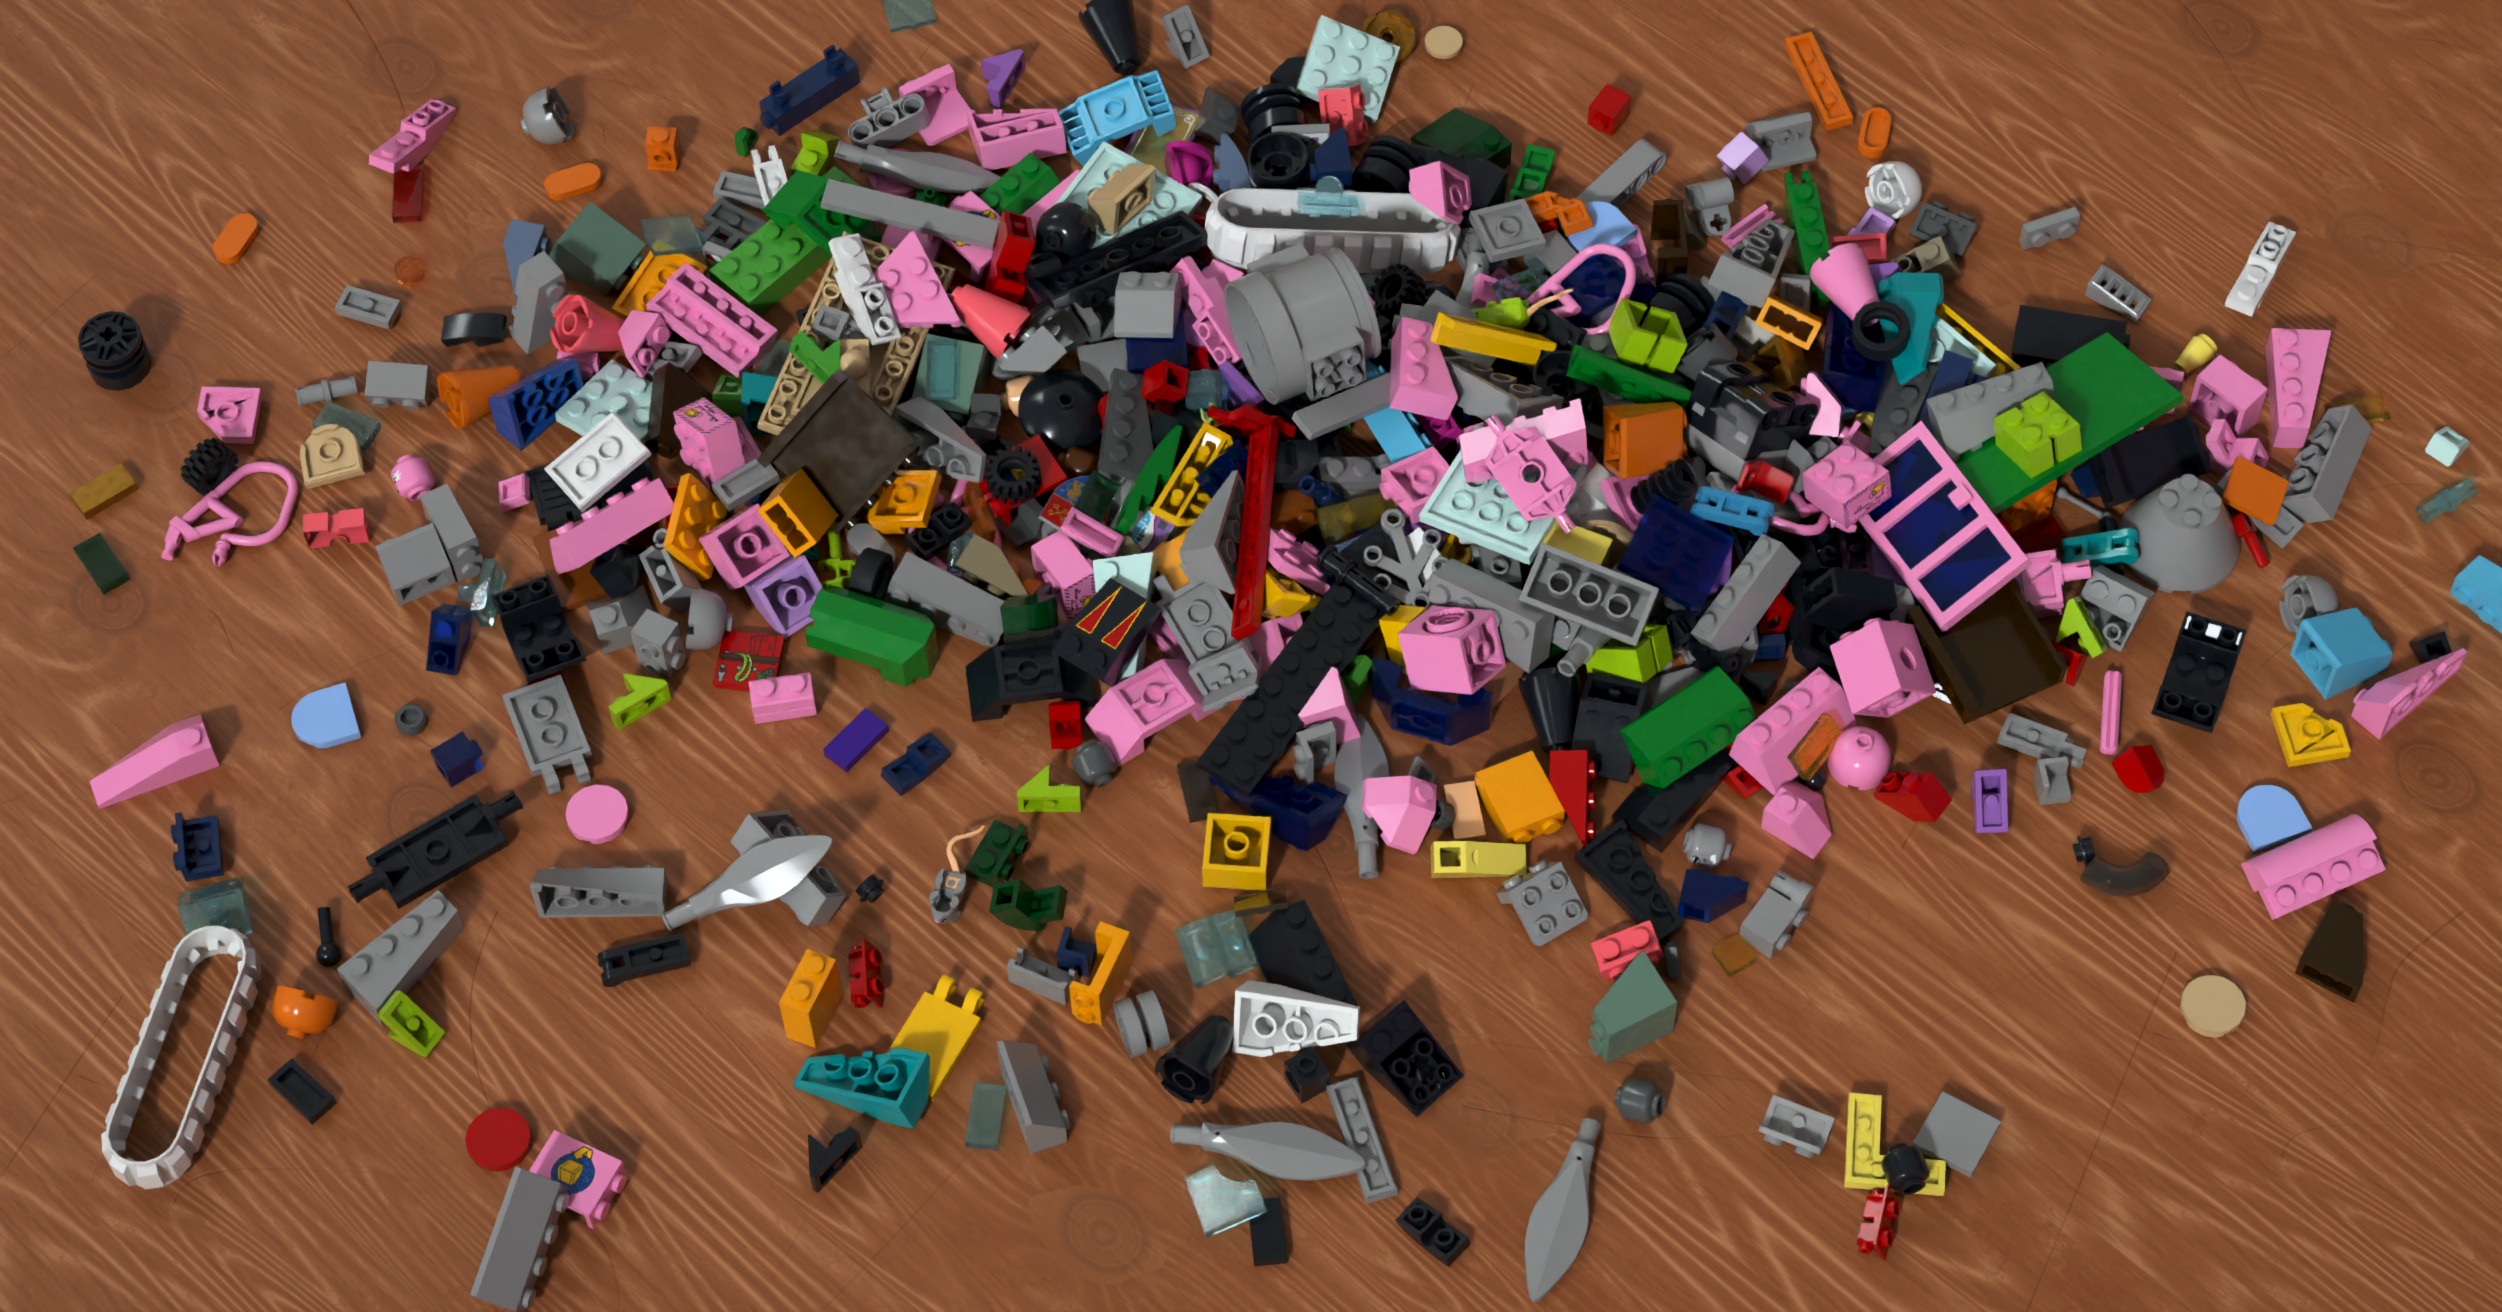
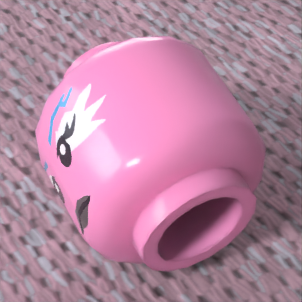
M408 454L400 457L397 460V465L392 468V480L397 492L403 498H409L410 501L420 500V495L431 491L434 487L435 478L425 458L414 457V455Z

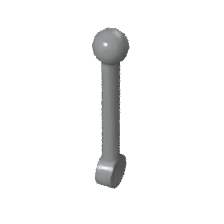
M2064 487L2056 490L2058 498L2069 500L2097 516L2099 520L2107 517L2113 518L2109 512L2102 513L2070 495Z

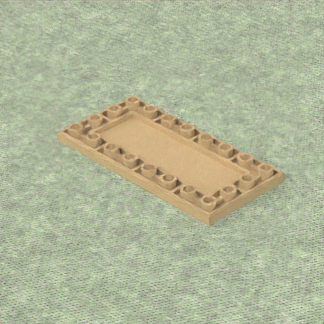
M843 231L842 236L852 235L851 233ZM860 237L872 272L874 273L895 248ZM833 256L799 332L803 331L808 337L814 338L822 351L832 344L811 332V326L821 304L850 313L834 276L838 269ZM929 260L947 293L955 274V268ZM850 313L849 320L855 322L853 316ZM919 326L898 328L901 335L900 340L872 346L870 351L871 397L892 417L894 415V408L899 404L924 346L926 335L929 334L931 328H921ZM791 352L787 356L757 423V429L777 436L822 386Z

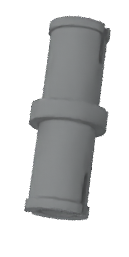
M354 375L328 382L327 379H323L319 384L295 388L299 407L320 401L329 403L334 398L358 394Z

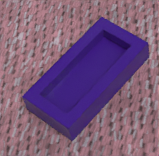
M865 708L823 749L824 756L845 772H848L889 732V727Z

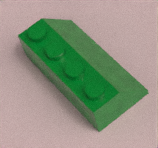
M1029 153L982 193L979 198L1000 216L1003 210L1022 215L1061 182L1048 165Z
M1715 666L1621 728L1620 732L1643 783L1664 789L1733 743L1736 736L1755 721L1757 717L1748 697L1719 666Z

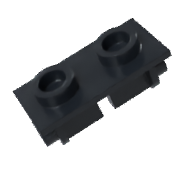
M1693 640L1689 644V651L1696 659V661L1692 662L1691 667L1706 673L1715 666H1719L1733 682L1737 680L1751 661L1737 653L1729 652L1724 654L1715 649L1711 650L1710 647L1701 644L1698 640Z

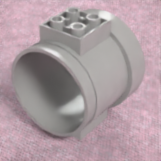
M1299 243L1248 263V275L1226 283L1224 301L1235 343L1254 384L1269 403L1273 405L1304 392H1306L1312 402L1322 397H1328L1345 388L1356 386L1366 380L1365 360L1375 359L1381 353L1380 330L1366 287L1354 264L1340 248L1334 247L1323 254L1319 253L1310 257L1303 244Z

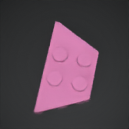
M911 231L873 273L876 283L883 284L898 328H911L913 326L934 328V324H951L952 327L961 326L960 319L915 231Z

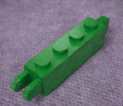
M1802 171L1801 183L1794 184L1791 172L1784 173L1783 178L1786 192L1784 207L1788 227L1795 230L1791 243L1798 275H1810L1813 264L1819 258L1824 261L1830 256L1828 253L1830 246L1816 182H1812L1809 171ZM1812 281V295L1814 296L1817 310L1829 309L1830 299Z

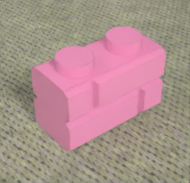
M810 672L749 681L755 724L817 715Z

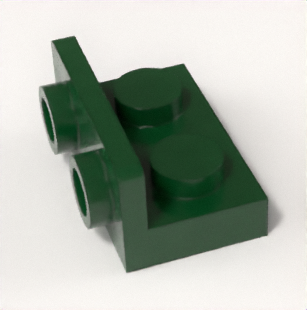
M994 820L965 867L966 876L991 887L995 883H1001L1004 880L1008 881L1013 875L1014 863L1019 855L1023 856L1029 847L1030 839L1028 838L1027 826L1020 824L1015 829Z

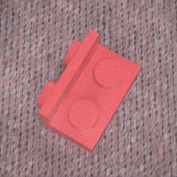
M1353 85L1350 87L1318 90L1321 124H1329L1330 136L1338 128H1345L1348 146H1356L1366 142L1368 124L1364 120L1365 95L1361 91V86Z
M1651 920L1590 943L1599 965L1598 968L1605 981L1610 979L1611 981H1617L1634 958L1643 951L1653 966L1657 965L1660 959L1665 958Z

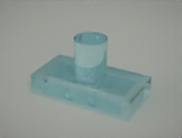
M484 559L478 583H461L458 587L459 600L461 602H472L470 611L481 627H492L496 609L491 596L502 592L506 579V574L496 559Z

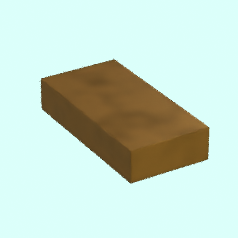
M120 463L72 491L69 495L87 520L139 488L135 480Z

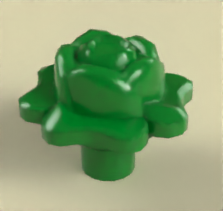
M926 188L925 190H916V198L914 199L944 207L948 197L943 192H937L933 188Z

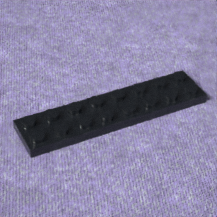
M1335 581L1261 677L1256 691L1252 695H1247L1198 759L1197 767L1249 799L1296 738V733L1303 729L1304 722L1300 720L1298 714L1332 667L1336 668L1342 677L1380 627L1379 620L1386 613L1349 585H1340Z

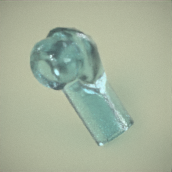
M976 533L964 534L950 544L947 561L948 572L953 574L961 572L955 564Z

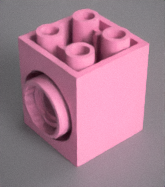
M1432 605L1398 632L1411 689L1472 695L1506 667L1494 610Z
M1881 618L1870 619L1863 624V628L1858 631L1844 633L1839 637L1840 640L1830 645L1852 714L1889 718L1936 693L1913 624L1900 623L1899 620L1884 621Z

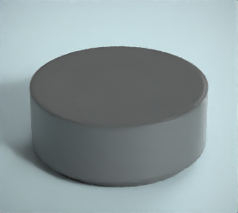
M407 704L396 712L395 723L401 734L415 736L426 728L427 717L424 709L419 705Z

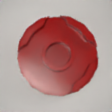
M494 1108L486 1110L475 1117L467 1129L465 1142L468 1154L476 1165L481 1168H488L490 1171L499 1172L511 1169L524 1160L529 1146L531 1147L532 1137L530 1127L521 1114L512 1109Z

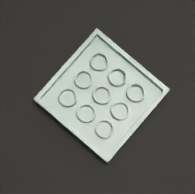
M1103 141L1055 204L1062 202L1076 203L1082 207L1081 210L1087 215L1088 198L1096 188L1101 189L1115 171H1121L1128 164L1144 163ZM1156 170L1153 201L1114 236L1094 221L1096 242L1090 249L1181 210L1191 217L1202 202V195Z
M1477 424L1473 431L1484 428V426ZM1461 450L1419 514L1420 522L1528 565L1532 563L1541 544L1557 522L1556 518L1553 519L1552 516L1526 521L1496 478L1488 479L1484 482L1466 483ZM1580 465L1576 468H1566L1577 483L1569 501L1587 474L1585 465ZM1540 473L1522 474L1526 482L1534 483L1539 479Z

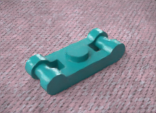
M2126 528L2063 539L2061 541V552L2064 554V557L2061 559V564L2085 561L2089 559L2090 567L2119 562L2125 564L2136 563L2139 552L2135 548V544L2139 542V532L2136 529ZM2123 544V547L2115 548V545Z

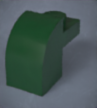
M1039 586L1032 596L1008 597L1000 607L1004 637L1043 633L1059 625L1058 602L1056 596L1052 595L1051 586Z
M1021 879L995 883L989 912L1001 922L1017 929L1030 931L1044 930L1046 922L1063 920L1068 891L1061 885L1033 890Z

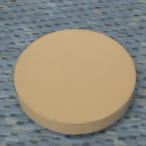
M1437 26L1431 29L1425 36V48L1435 58L1449 59L1456 56L1462 49L1463 39L1461 34L1450 26Z

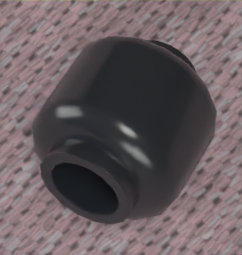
M1906 1143L1895 1144L1888 1149V1154L1881 1161L1882 1170L1892 1190L1900 1192L1902 1195H1910L1922 1190L1926 1186L1925 1182L1930 1174L1922 1151L1919 1148L1907 1146Z

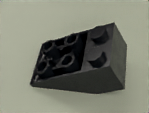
M1588 673L1580 698L1571 750H1588L1591 760H1596V777L1628 783L1634 761L1620 729L1651 709L1653 699L1649 684Z
M1405 1000L1391 1003L1359 1031V1038L1357 1040L1345 1043L1363 1068L1415 1117H1418L1464 1076Z

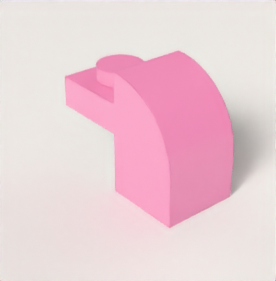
M2214 419L2210 432L2206 435V446L2210 450L2208 454L2209 466L2214 472L2225 476L2232 468L2237 456L2265 469L2269 456L2259 438H2236L2226 419Z

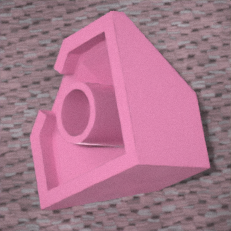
M1441 161L1409 170V191L1412 198L1440 218L1454 225L1460 224L1463 220V211L1468 210L1472 205L1469 176Z
M1411 775L1367 778L1363 781L1362 809L1369 819L1373 817L1383 831L1380 836L1387 846L1413 855L1418 852L1436 813L1437 785Z
M1796 780L1782 786L1764 809L1761 828L1815 860L1831 839L1832 833L1823 797Z

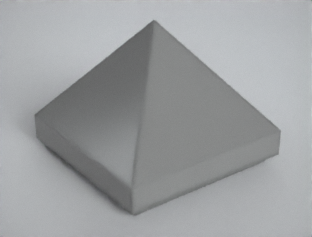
M1419 756L1415 757L1407 775L1433 784L1437 777V774Z

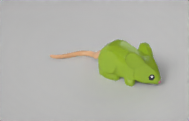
M1567 289L1557 295L1542 299L1531 307L1527 299L1521 300L1520 297L1503 299L1498 304L1497 301L1486 302L1487 308H1475L1472 312L1478 321L1521 330L1527 326L1531 315L1541 306L1562 298L1565 294L1573 292V289Z

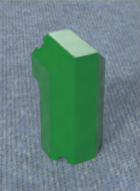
M830 584L826 586L827 589H820L809 614V617L814 619L813 627H806L805 636L808 647L878 668L884 680L903 686L913 684V680L921 677L923 680L930 677L939 658L935 625L926 614Z

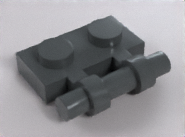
M719 198L703 216L704 224L708 226L704 231L696 227L692 232V237L697 239L702 246L707 241H710L733 251L767 222ZM722 233L729 237V239L725 242L717 238V236Z

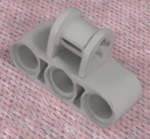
M883 87L880 93L868 99H860L867 116L852 123L848 129V135L853 145L866 150L869 144L888 148L925 129L931 121V116L924 99L920 95L909 94L893 101L886 87Z
M1724 177L1686 185L1684 187L1686 204L1690 211H1696L1700 230L1707 236H1720L1727 233L1731 226L1728 204L1734 202V192L1730 179ZM1719 219L1720 224L1716 227H1711L1710 221Z

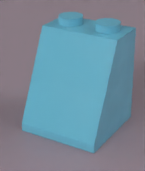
M2356 607L2301 621L2290 655L2323 698L2327 700L2387 670L2393 653L2389 643L2381 639L2374 630L2371 620L2367 616H2363Z

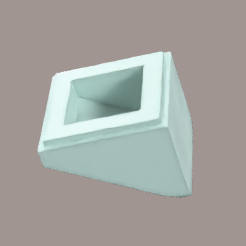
M2445 426L2434 433L2425 448V452L2449 467L2467 449L2471 442Z

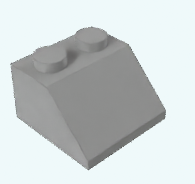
M1120 272L1115 290L1114 337L1174 338L1182 305L1179 273Z

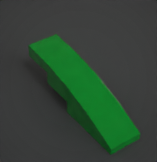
M1530 144L1527 145L1521 167L1519 166L1513 189L1510 190L1507 202L1525 199L1545 192L1556 156L1555 150Z
M1176 425L1168 433L1134 479L1123 502L1115 530L1126 534L1136 521L1138 510L1144 512L1154 498L1155 489L1162 490L1170 479L1182 426Z

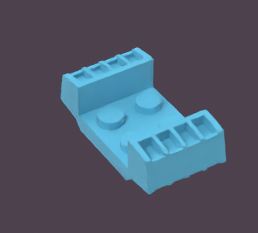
M1158 70L1140 76L1130 75L1078 97L1075 103L1058 111L1073 157L1082 166H1085L1103 141L1106 143L1112 142L1150 125H1153L1158 137L1176 128L1175 114Z

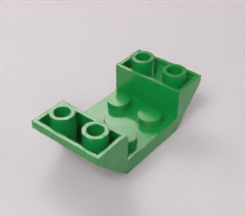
M797 170L762 209L783 230L792 221L830 256L833 255L828 244L832 238L841 237L843 231L851 234L859 233L860 237L878 243L882 240L875 221L822 209L821 201L829 178Z

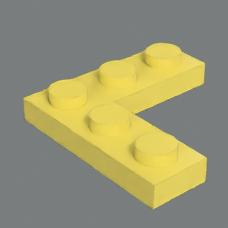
M1850 1092L1848 1094L1845 1188L1879 1189L1884 1191L1885 1186L1888 1185L1881 1166V1161L1886 1155H1880L1882 1095ZM1925 1159L1930 1176L1925 1182L1926 1186L1914 1194L1944 1196L1946 1161Z

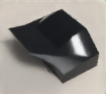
M1317 438L1310 441L1308 439H1278L1274 473L1276 491L1301 490L1298 488L1301 478L1309 475L1312 469L1320 463Z

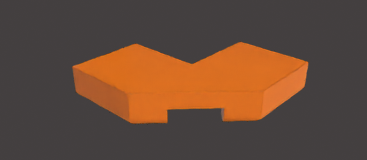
M1550 191L1525 198L1537 224L1558 217L1566 237L1594 227L1583 200L1562 198L1558 196V193Z

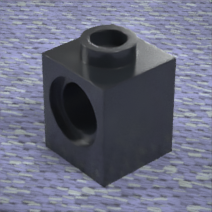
M1311 1046L1284 1062V1079L1301 1104L1326 1090V1085H1329V1070Z

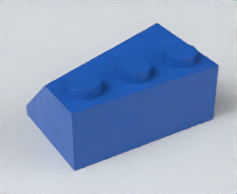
M557 359L488 397L497 432L522 451L556 422L555 413L584 386L578 362L575 359Z

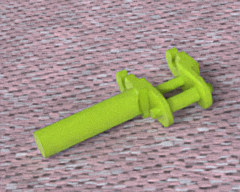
M835 521L827 530L830 559L819 561L817 566L820 571L824 570V566H827L829 571L835 570L836 572L835 580L823 581L821 583L823 588L830 584L844 589V587L849 586L856 561L843 560L840 532L836 534L832 531L838 525V522ZM840 571H847L848 576L841 577Z

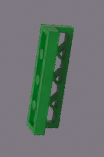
M1577 344L1571 350L1566 376L1640 404L1674 401L1683 407L1684 410L1690 400L1691 391L1687 390L1685 385L1625 364L1622 361Z

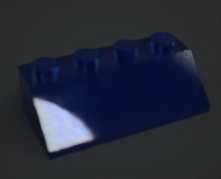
M1829 304L1822 378L1845 407L1853 408L1857 411L1875 413L1883 385L1884 361L1867 359L1856 350L1852 342L1853 321L1836 305ZM1879 320L1872 326H1864V337L1878 344L1886 343Z

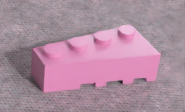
M2271 328L2265 352L2273 447H2304L2332 330Z

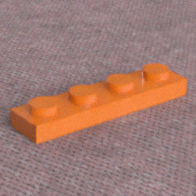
M1812 31L1785 38V49L1825 131L1853 124V115Z

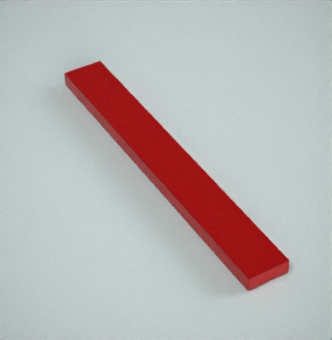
M1272 424L1253 433L1249 439L1231 637L1238 641L1259 631L1261 627L1279 430Z

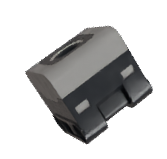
M1752 362L1709 365L1703 368L1696 378L1695 387L1686 409L1687 425L1686 428H1683V440H1685L1688 450L1738 483L1747 462L1761 459L1782 469L1792 440L1795 439L1804 447L1812 423L1817 416L1818 406L1797 391L1786 392L1772 383L1773 378L1769 373Z

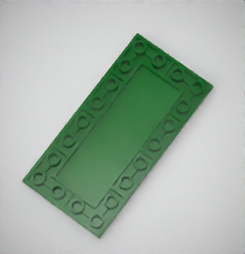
M2106 332L2045 368L2053 381L2055 402L2080 424L2082 450L2059 463L2055 457L2054 438L2051 439L2054 466L2031 479L1996 445L1995 436L1982 442L1983 447L1973 452L1969 449L1959 455L1960 459L1954 463L1994 515L2182 404L2184 402L2183 394ZM1922 442L1912 447L1913 455L1935 475L1943 469ZM1952 480L1946 484L1952 490L1957 488Z

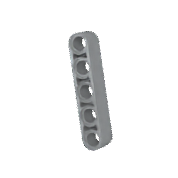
M1642 138L1578 195L1576 199L1583 200L1585 204L1595 201L1607 202L1619 209L1662 169L1666 162L1667 154ZM1557 217L1555 219L1557 223V231L1562 236L1568 239V236H1565V233Z

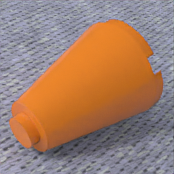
M512 365L450 370L438 375L437 387L441 403L447 401L450 408L449 411L445 412L448 419L455 428L461 429L468 427L491 412L488 397L524 377L519 369H515Z

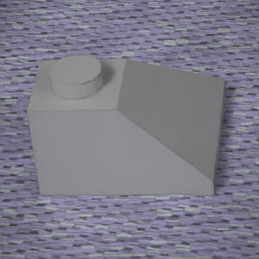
M643 584L638 585L628 595L621 594L613 599L607 595L585 602L602 654L634 645L630 631L646 609L652 610Z

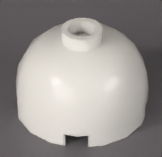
M1887 161L1873 166L1867 173L1866 178H1869V186L1865 187V195L1869 206L1895 220L1912 213L1920 203L1922 184L1919 175L1910 165L1899 161Z

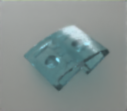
M1238 909L1205 917L1174 930L1193 985L1198 989L1225 975L1232 979L1259 966Z

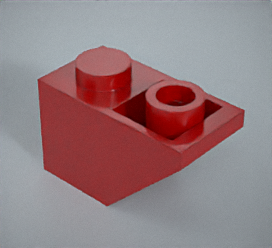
M1890 772L1882 778L1880 786L1873 793L1876 799L1914 822H1936L1952 801L1933 773Z

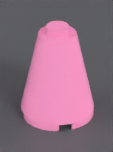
M1846 243L1829 250L1830 256L1824 261L1819 258L1810 270V278L1814 285L1853 321L1856 313L1864 305L1880 300L1864 250L1855 243ZM1879 319L1869 321L1864 326H1872L1875 323H1877Z

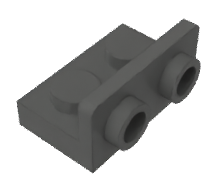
M1935 201L1932 204L1923 202L1909 231V235L1926 243L1941 236L1952 249L1954 255L1963 258L1973 236L1977 235L1979 231L1978 225L1974 223L1975 219L1964 213H1959L1957 216L1947 212L1948 207Z

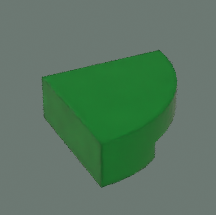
M742 127L735 134L734 140L738 155L744 157L749 155L759 138L757 131L748 127Z

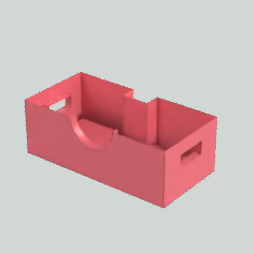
M364 508L339 510V514L329 515L328 512L303 514V533L309 548L328 547L336 538H344L348 541V544L369 542V523Z

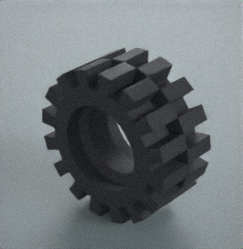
M1396 264V268L1393 265L1389 266V272L1383 270L1381 272V279L1376 278L1374 281L1377 285L1371 286L1370 289L1373 294L1369 296L1376 302V310L1391 321H1393L1394 314L1400 315L1402 303L1411 305L1421 304L1423 299L1420 296L1425 295L1426 292L1423 289L1426 287L1423 279L1408 266Z
M209 438L205 439L204 444L198 443L196 445L197 449L195 451L192 449L189 452L191 454L190 458L185 457L183 462L186 465L181 467L183 472L181 477L203 496L214 490L238 468L235 466L239 463L238 455L216 438L211 440Z
M1007 446L1005 453L1001 449L996 451L997 458L994 455L989 457L990 463L986 462L985 475L988 490L990 493L992 492L993 498L997 500L1000 497V502L1006 504L1007 499H1010V504L1016 505L1017 499H1020L1021 504L1026 503V496L1032 499L1035 497L1034 491L1039 492L1040 484H1042L1040 466L1035 454L1031 456L1030 450L1026 448L1022 453L1021 446H1016L1015 451H1012L1011 446ZM1011 469H1020L1025 472V476L1015 482H1008L1002 479V475Z

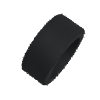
M1876 301L1864 305L1856 313L1852 323V342L1856 350L1865 358L1874 361H1889L1898 357L1906 349L1909 341L1910 324L1906 313L1899 306L1886 301ZM1885 319L1893 322L1898 327L1899 334L1894 341L1878 344L1864 337L1863 328L1869 321Z
M870 547L864 549L854 565L849 590L883 601L893 573L892 555Z

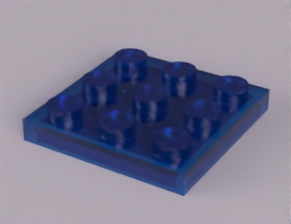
M1653 493L1621 557L1617 569L1636 580L1659 588L1661 594L1698 614L1704 606L1734 541V537Z

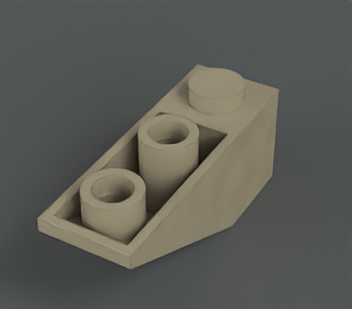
M1941 236L1888 262H1896L1904 272L1939 273L1943 277V283L1962 274L1952 249Z
M974 534L955 564L962 572L960 577L974 586L980 583L987 587L985 589L986 592L999 599H1002V597L1030 596L1001 548Z

